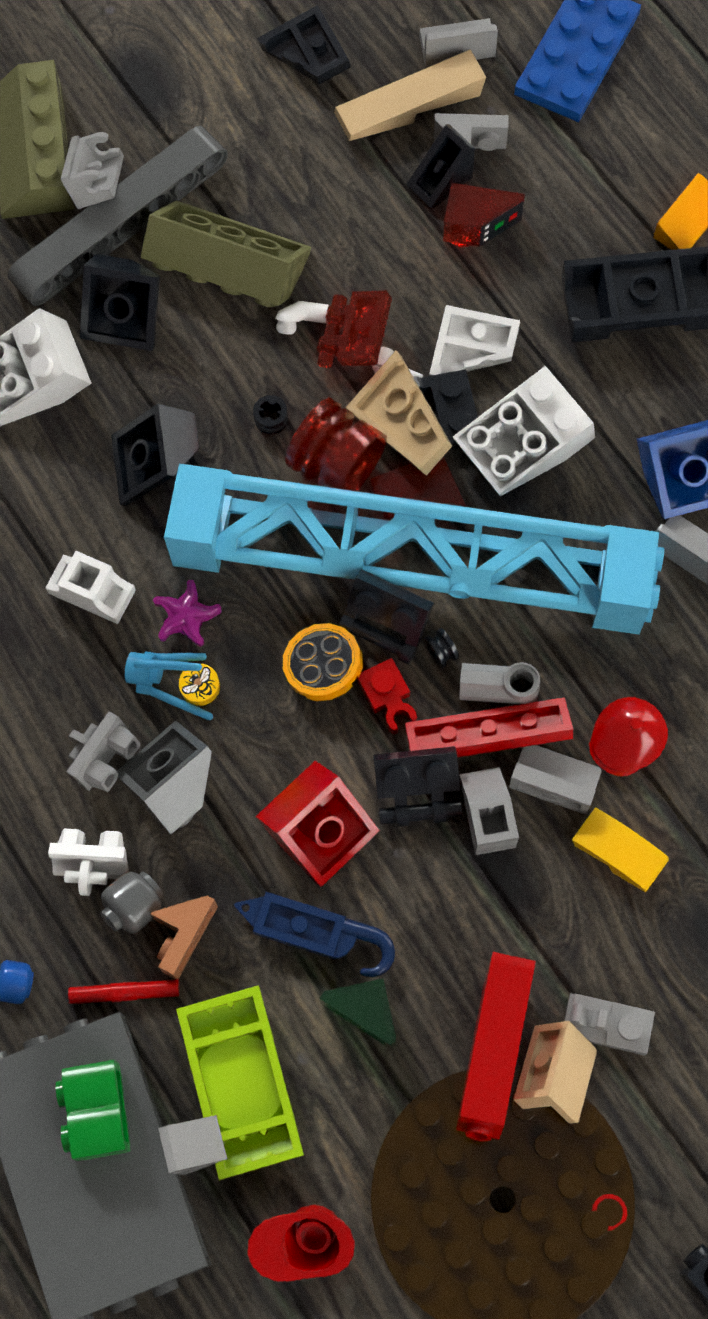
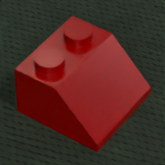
M314 761L255 816L276 843L320 887L380 831L340 777L317 761Z

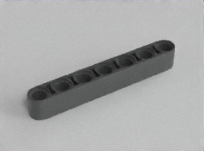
M196 126L120 182L117 185L113 199L88 206L19 258L9 269L8 279L33 306L42 305L80 277L84 272V265L96 254L109 255L147 226L150 214L176 200H181L219 171L228 158L227 150L204 127Z

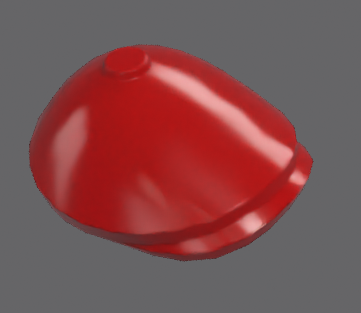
M636 697L617 699L603 709L597 718L589 743L590 754L599 767L615 776H629L653 763L660 756L668 739L667 725L659 710L646 700Z

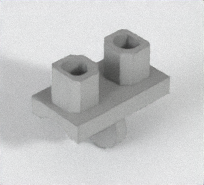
M108 712L99 726L91 723L84 734L76 730L71 731L68 738L76 746L68 756L74 762L66 772L76 779L81 787L88 791L95 787L108 792L117 781L119 774L108 763L115 753L129 760L135 755L141 743L118 716Z

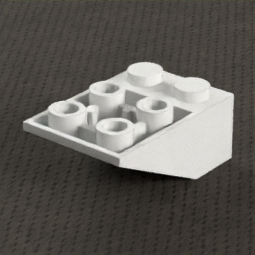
M39 308L0 336V426L64 403L91 384L66 320Z
M544 366L455 434L453 439L499 496H502L566 461L595 438V431L592 420L550 370Z

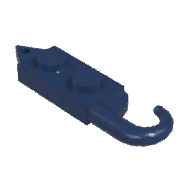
M266 892L263 897L234 904L235 908L254 928L253 933L255 935L331 959H340L346 956L354 947L357 939L377 945L382 952V959L373 968H362L360 970L362 976L371 978L381 976L390 969L394 962V943L386 932L377 927ZM244 906H249V911L244 912L242 910Z

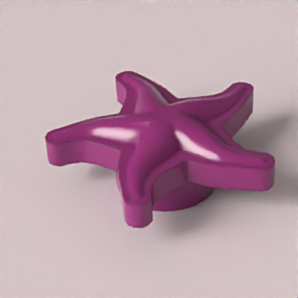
M194 580L187 581V590L179 599L161 596L153 598L154 605L162 607L168 615L158 634L162 642L166 641L169 635L181 633L201 647L204 645V639L200 635L202 623L222 612L219 604L206 606L198 602Z

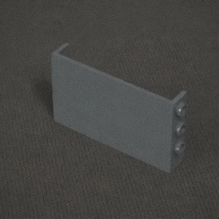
M120 1012L90 1024L88 1019L78 1020L66 1025L63 1028L65 1033L49 1039L48 1035L32 1038L23 1043L24 1050L8 1055L7 1051H0V1158L52 1319H94L93 1313L110 1307L111 1313L114 1315L138 1305L135 1296L152 1290L155 1298L180 1288L177 1282L178 1278L212 1265L181 1175L168 1172L158 1128L164 1126L126 1017ZM116 1060L120 1064L130 1152L82 1161L73 1160L71 1152L65 1153L62 1147L61 1126L67 1125V1112L65 1107L60 1108L58 1105L55 1089L56 1081L62 1080V1069Z

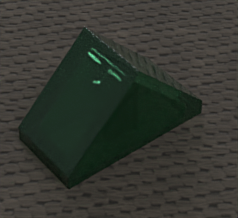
M383 978L327 990L322 993L319 1000L323 1006L390 1050L393 1049L396 1044V1034Z

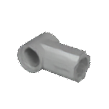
M520 662L511 666L462 663L460 700L508 703L511 706L532 703L538 700L540 675L531 664ZM523 679L531 683L532 688L526 692H517L511 687V684L516 680Z

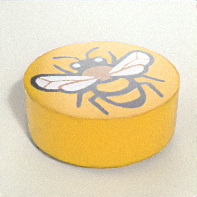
M201 664L202 669L200 671H183L179 678V689L183 698L196 706H204L216 699L220 691L217 673L213 668L205 664Z

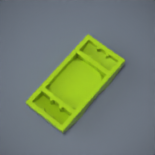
M259 985L176 1009L203 1118L217 1116L227 1159L215 1163L219 1180L304 1156Z

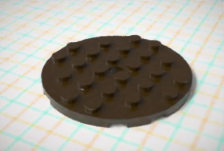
M516 1066L505 1124L500 1139L491 1138L487 1142L476 1141L468 1138L465 1132L456 1130L467 1070H464L434 1083L421 1092L397 1117L384 1139L375 1163L371 1189L372 1220L381 1254L390 1272L410 1299L423 1311L435 1319H577L588 1311L610 1287L623 1264L632 1237L635 1219L634 1186L629 1163L620 1141L605 1117L588 1099H584L578 1123H568L552 1106L522 1109L513 1100L523 1068ZM497 1187H506L514 1194V1206L507 1213H499L491 1207L490 1195ZM604 1194H613L620 1197L627 1207L626 1221L612 1231H608V1226H614L621 1221L623 1209L619 1202L609 1198L599 1203L597 1211H592L596 1199Z

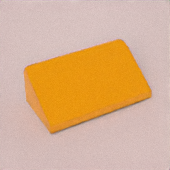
M700 173L694 177L656 225L653 238L671 250L692 248L708 228V180Z

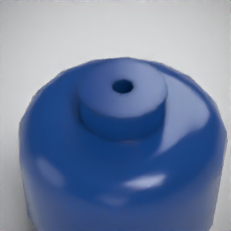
M5 960L0 964V1002L22 1004L26 998H29L34 972H32L29 964L12 960Z

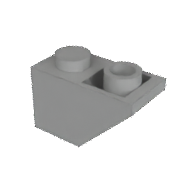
M500 767L459 774L475 855L516 848L519 834L511 797Z

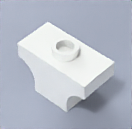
M75 551L73 557L63 554L45 587L48 594L116 624L119 623L136 591L133 584L123 580L113 571L112 566L78 551Z

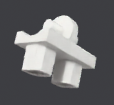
M64 828L58 843H50L48 855L52 859L53 875L64 876L66 883H78L80 895L90 896L93 884L107 885L108 878L118 879L125 872L129 871L121 832L105 831L101 833L99 846L85 845V833L79 829Z

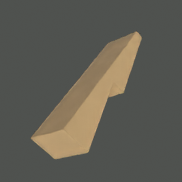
M470 49L341 104L335 108L334 113L348 140L352 141L413 124L418 113L479 97L486 76Z

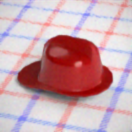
M309 1205L301 1207L294 1213L266 1219L253 1230L248 1240L247 1255L252 1267L261 1276L273 1281H295L338 1274L348 1267L354 1256L355 1241L350 1228L333 1211L324 1206Z

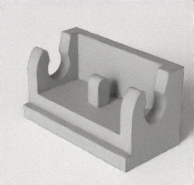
M98 132L79 138L78 135L71 138L60 180L77 209L115 197L124 155L120 148H109L107 151L97 149V143H104L108 140L109 135L107 133Z

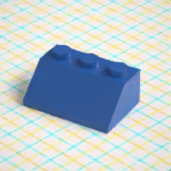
M708 420L637 438L644 477L663 519L708 508Z

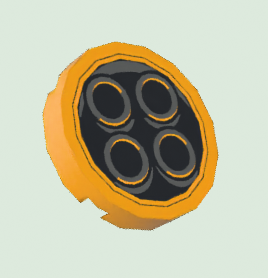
M330 623L314 624L301 630L289 641L283 654V672L289 685L294 691L313 701L333 700L346 694L353 687L352 683L356 680L357 676L359 678L363 669V655L355 637L344 627Z

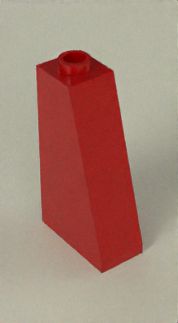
M492 952L483 985L456 1130L465 1132V1135L470 1139L483 1142L490 1141L491 1138L499 1140L504 1128L536 963L534 960Z

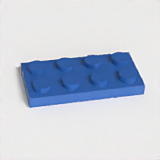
M564 0L516 83L514 95L576 122H580L638 18L641 4L631 0Z

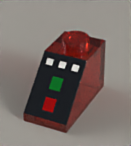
M451 183L444 219L443 241L451 242L459 247L482 246L522 220L525 194Z

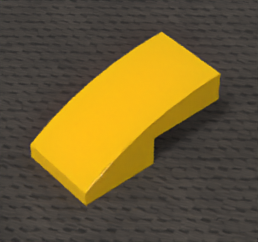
M596 807L572 839L575 847L608 865L613 874L644 892H647L669 861L668 856L653 844Z

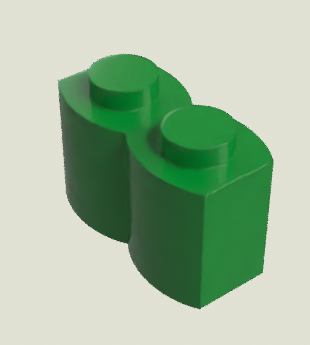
M108 1060L62 1069V1080L56 1081L55 1089L59 1107H65L67 1112V1125L61 1126V1142L64 1152H71L72 1159L76 1161L130 1152L129 1129L120 1064L116 1060Z

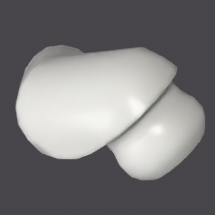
M305 301L291 304L278 311L275 318L278 320L276 329L282 334H293L297 328L296 322L302 320L327 323L329 305Z

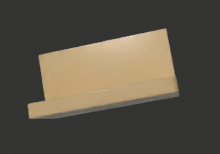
M570 1021L534 1026L513 1100L522 1109L552 1106L568 1123H578L597 1053L596 1048Z

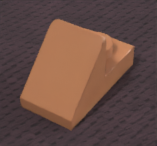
M204 896L150 913L155 921L177 932L174 938L171 936L167 937L157 956L161 960L158 967L164 974L174 979L180 978L218 908L213 898Z

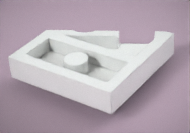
M446 305L429 376L464 369L468 372L511 361L520 320Z

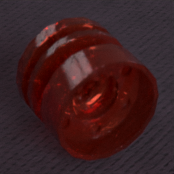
M329 397L315 406L302 421L287 448L285 465L293 471H301V476L307 480H312L319 476L318 486L358 491L377 466L387 443V435L364 420L353 425L354 413L347 408L342 409L340 403Z

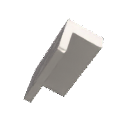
M490 18L420 28L419 38L425 67L433 66L470 49L476 60L495 57L498 34L497 26L491 24Z
M681 515L671 517L665 524H660L656 532H659L658 547H664V556L708 585V533Z
M538 745L523 747L518 763H516L509 788L587 815L596 791L601 768Z

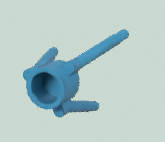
M147 651L144 654L137 652L129 653L125 666L126 683L136 684V693L150 695L206 720L213 719L212 713L152 687L153 683L159 684L161 682L163 670L200 671L202 669L200 663L190 662L204 661L207 658L205 653H153Z

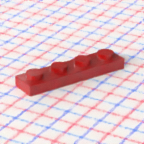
M565 697L405 723L409 751L455 746L457 757L573 739V726Z

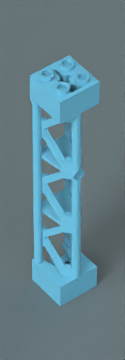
M180 463L164 534L172 565L176 567L219 573L221 560L353 580H355V577L362 569L397 586L448 593L455 598L476 597L594 615L592 628L640 634L644 622L651 623L653 609L657 608L660 585H656L658 571L661 572L664 559V547H658L659 532L613 525L602 527L232 474L228 470ZM225 489L268 496L264 502L236 499L225 495ZM308 501L347 506L346 514L313 510L308 508ZM358 508L395 514L390 521L358 516ZM231 513L245 515L228 527ZM435 519L474 524V533L438 528L434 522ZM290 523L297 529L319 558L248 547L285 524ZM323 527L343 529L340 549ZM482 527L522 531V536L519 539L486 535L482 534ZM355 531L371 534L352 547ZM563 537L606 543L607 547L603 551L569 547L564 545ZM414 541L445 577L372 565L405 544ZM451 545L471 548L468 568ZM479 549L499 552L476 569ZM538 559L542 561L570 595L498 585V583L533 560ZM580 564L600 567L597 586Z

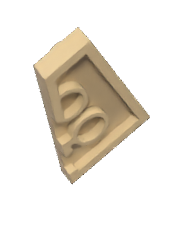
M397 350L346 407L354 417L426 476L452 447L404 359Z

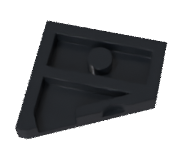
M318 5L257 38L263 51L318 84L351 68L347 55Z

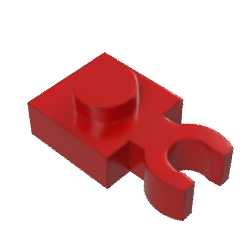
M393 658L361 672L359 678L358 676L356 677L374 714L383 709L386 710V725L392 734L398 733V727L394 721L396 716L402 714L406 715L410 722L417 721L414 708L402 701L410 697V690Z

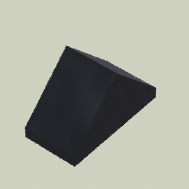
M446 124L406 185L430 208H435L473 178L475 148L450 124Z

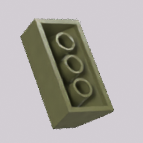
M48 60L18 64L0 81L1 217L6 219L74 210V202L60 180L68 153L62 86L55 61Z
M176 200L149 215L140 258L151 261L152 266L164 271L177 270L185 273L186 278L198 283L211 282L219 285L220 289L225 293L232 295L245 294L255 298L254 301L262 306L275 307L290 298L312 247Z

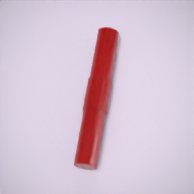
M179 979L111 983L107 985L69 987L68 989L69 1004L121 1002L180 996Z

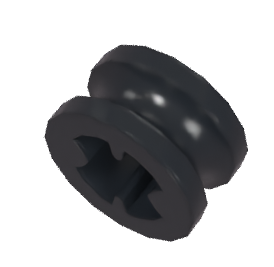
M266 395L255 403L253 407L254 422L261 432L276 434L286 427L288 423L287 406L280 397ZM267 409L272 413L277 411V419L265 418L264 411Z
M442 628L436 630L434 637L426 636L423 638L428 653L439 668L443 669L446 667V662L449 659L453 661L459 659L456 646Z

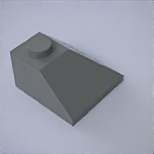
M174 721L117 770L119 773L118 778L153 818L172 834L178 828L187 825L192 820L193 815L203 807L212 751L180 723Z

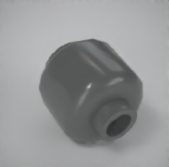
M127 871L102 892L101 902L105 909L100 912V915L113 931L117 932L122 928L128 933L135 934L154 919L150 913L162 909L160 899L164 896L163 892L147 873L142 871L138 874Z

